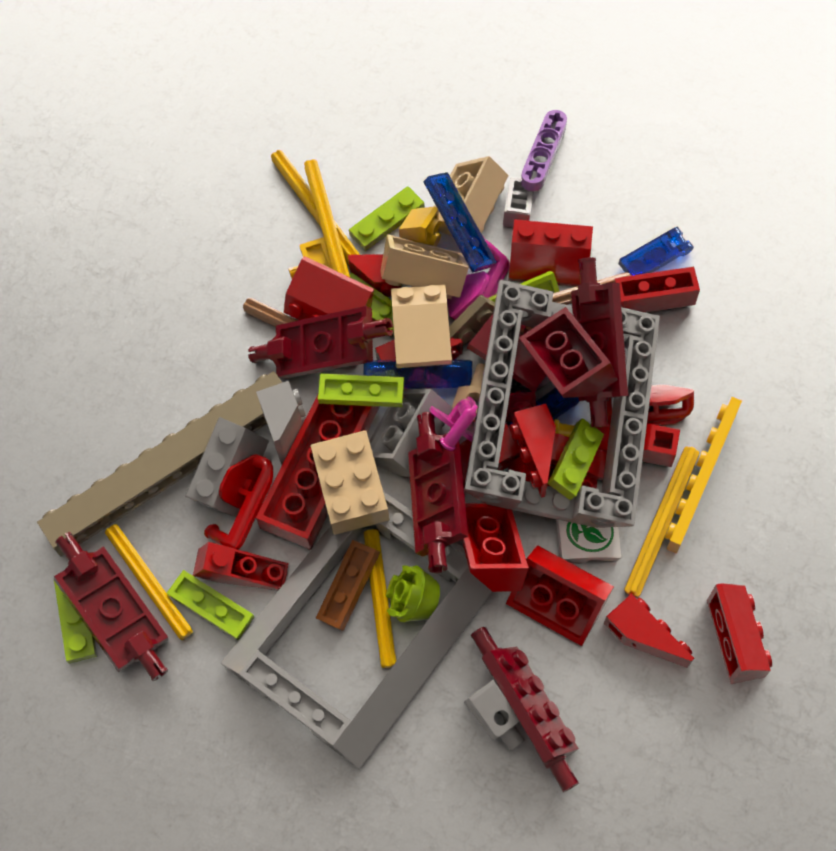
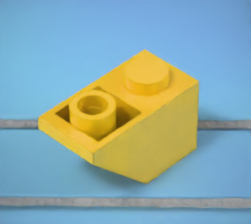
M434 206L412 209L399 228V237L437 246L441 239V234L439 233L441 224L439 209Z

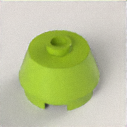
M403 565L400 575H393L387 588L386 597L391 599V608L387 609L388 614L396 617L400 622L429 619L436 610L440 598L438 581L417 565L412 567Z

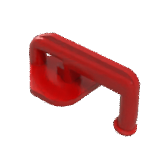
M651 385L649 401L651 408L648 409L647 424H676L685 419L694 408V390L671 385ZM612 398L606 401L609 424L611 423ZM682 401V407L659 409V406L673 405Z
M254 454L228 468L219 487V496L222 501L240 509L229 534L220 531L217 524H210L204 530L206 538L220 545L238 550L243 546L272 484L273 465L269 459Z

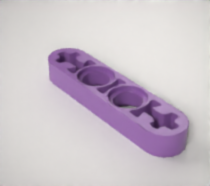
M551 110L547 112L522 170L521 185L528 191H538L545 183L566 130L567 116L563 111ZM555 121H558L555 126V129H552V124ZM544 138H552L555 142L552 144H545L541 140ZM537 156H543L547 159V161L543 163H538L534 160V158ZM533 171H536L537 177H535L534 180H530L532 178Z

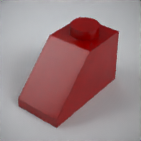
M383 254L348 255L350 273H353L386 297L392 296L391 289L402 288V283L401 286H394L386 283L385 279H382L381 266Z

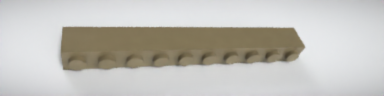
M273 371L268 375L260 376L253 385L246 389L238 390L231 399L223 404H216L209 410V413L201 418L191 420L179 432L167 435L160 444L154 448L142 451L138 458L132 462L120 465L113 474L95 481L88 490L71 496L66 504L58 509L46 512L42 519L37 521V524L53 549L60 557L63 556L64 553L55 543L60 536H63L65 539V533L71 532L80 545L195 471L219 417L245 427L252 432L265 426L267 423L256 392L283 383L277 374Z

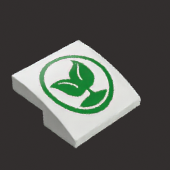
M556 519L559 557L568 562L586 563L589 560L618 561L621 559L618 527L595 528Z

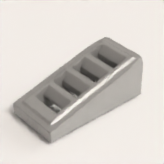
M510 177L503 226L513 228L514 219L529 221L534 191H528V193L513 191V189L528 190L522 187L521 179Z

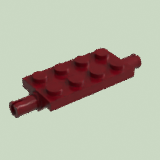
M588 257L578 259L580 284L578 285V290L571 291L572 314L611 362L618 380L595 396L579 397V401L589 403L590 427L609 426L606 401H609V398L628 396L620 283L600 285L597 282L596 258Z
M368 306L276 325V336L269 340L267 344L249 347L248 352L255 351V353L248 354V358L252 363L265 360L273 361L276 366V374L280 379L373 362V339L391 336L393 330L387 329L393 328V323L389 318L372 322V308Z
M423 412L422 418L420 414L417 416L419 437L416 438L417 448L408 452L415 553L422 557L428 555L429 572L442 573V567L443 571L448 569L445 547L468 537L460 442L456 443L455 450L453 451L445 449L441 445L440 439L445 438L448 433L437 435L435 431V416L431 412Z
M71 532L65 533V539L63 536H60L55 543L60 547L69 562L65 570L54 576V581L115 669L120 672L135 661H140L152 681L158 680L159 675L161 677L164 676L168 669L154 650L168 641V636L108 551L103 546L95 552L88 553L82 550Z
M487 627L477 629L470 636L481 652L482 660L491 676L496 680L535 746L540 759L546 769H550L563 793L579 784V781L565 759L579 749L575 743L576 739L573 732L564 725L559 716L558 707L547 697L544 692V685L529 667V661L525 653L517 646L503 649L501 647L498 648Z

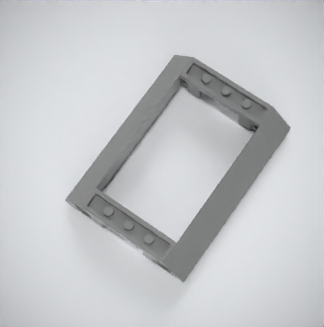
M499 280L464 491L487 505L590 527L634 526L660 316L621 307L628 396L615 397L613 400L602 492H599V489L581 486L577 496L569 500L553 487L547 486L546 495L541 498L538 489H533L531 483L525 481L526 473L512 470L503 472L496 469L499 464L520 325L534 328L564 307H567L572 314V306L552 302V291Z
M383 491L390 520L374 525L388 539L391 540L395 536L415 551L412 511ZM330 526L222 660L221 665L263 697L269 698L309 728L314 736L360 770L492 593L489 588L470 573L464 547L457 542L445 547L448 569L443 571L442 567V573H438L449 582L451 580L456 582L352 721L267 658L265 654L344 556L352 539L356 540L366 527L334 535L332 526Z

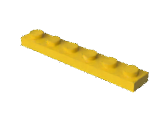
M731 397L728 406L722 404L716 419L720 420L721 423L718 429L712 427L706 441L711 444L709 451L702 450L696 466L701 468L698 476L692 474L686 490L690 491V495L687 500L681 499L675 514L680 515L678 523L676 525L671 522L665 539L670 540L666 549L677 554L742 403L740 399Z

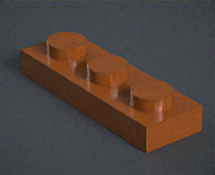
M352 539L317 613L316 619L344 631L379 557L380 552Z

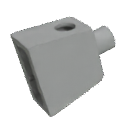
M494 680L464 701L492 740L501 737L510 751L525 741L515 727L520 722ZM496 713L500 714L504 719L502 726L497 725L494 721Z

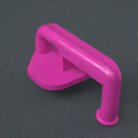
M478 235L475 238L473 248L483 251L493 260V263L488 273L482 271L466 275L460 298L452 296L451 299H447L449 314L454 320L480 295L486 298L496 295L499 280H503L509 270L510 263L508 258L492 243L484 239L483 235Z
M470 396L460 400L449 415L433 406L429 409L434 416L451 427L445 438L440 439L441 445L449 451L455 450V445L462 436L472 442L473 434L467 428L475 419L478 406Z

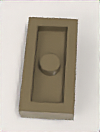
M480 295L449 326L450 338L461 339L463 346L470 342L491 315H493L495 302Z

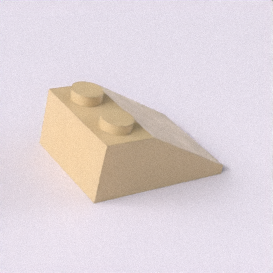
M445 285L391 289L397 368L452 364Z

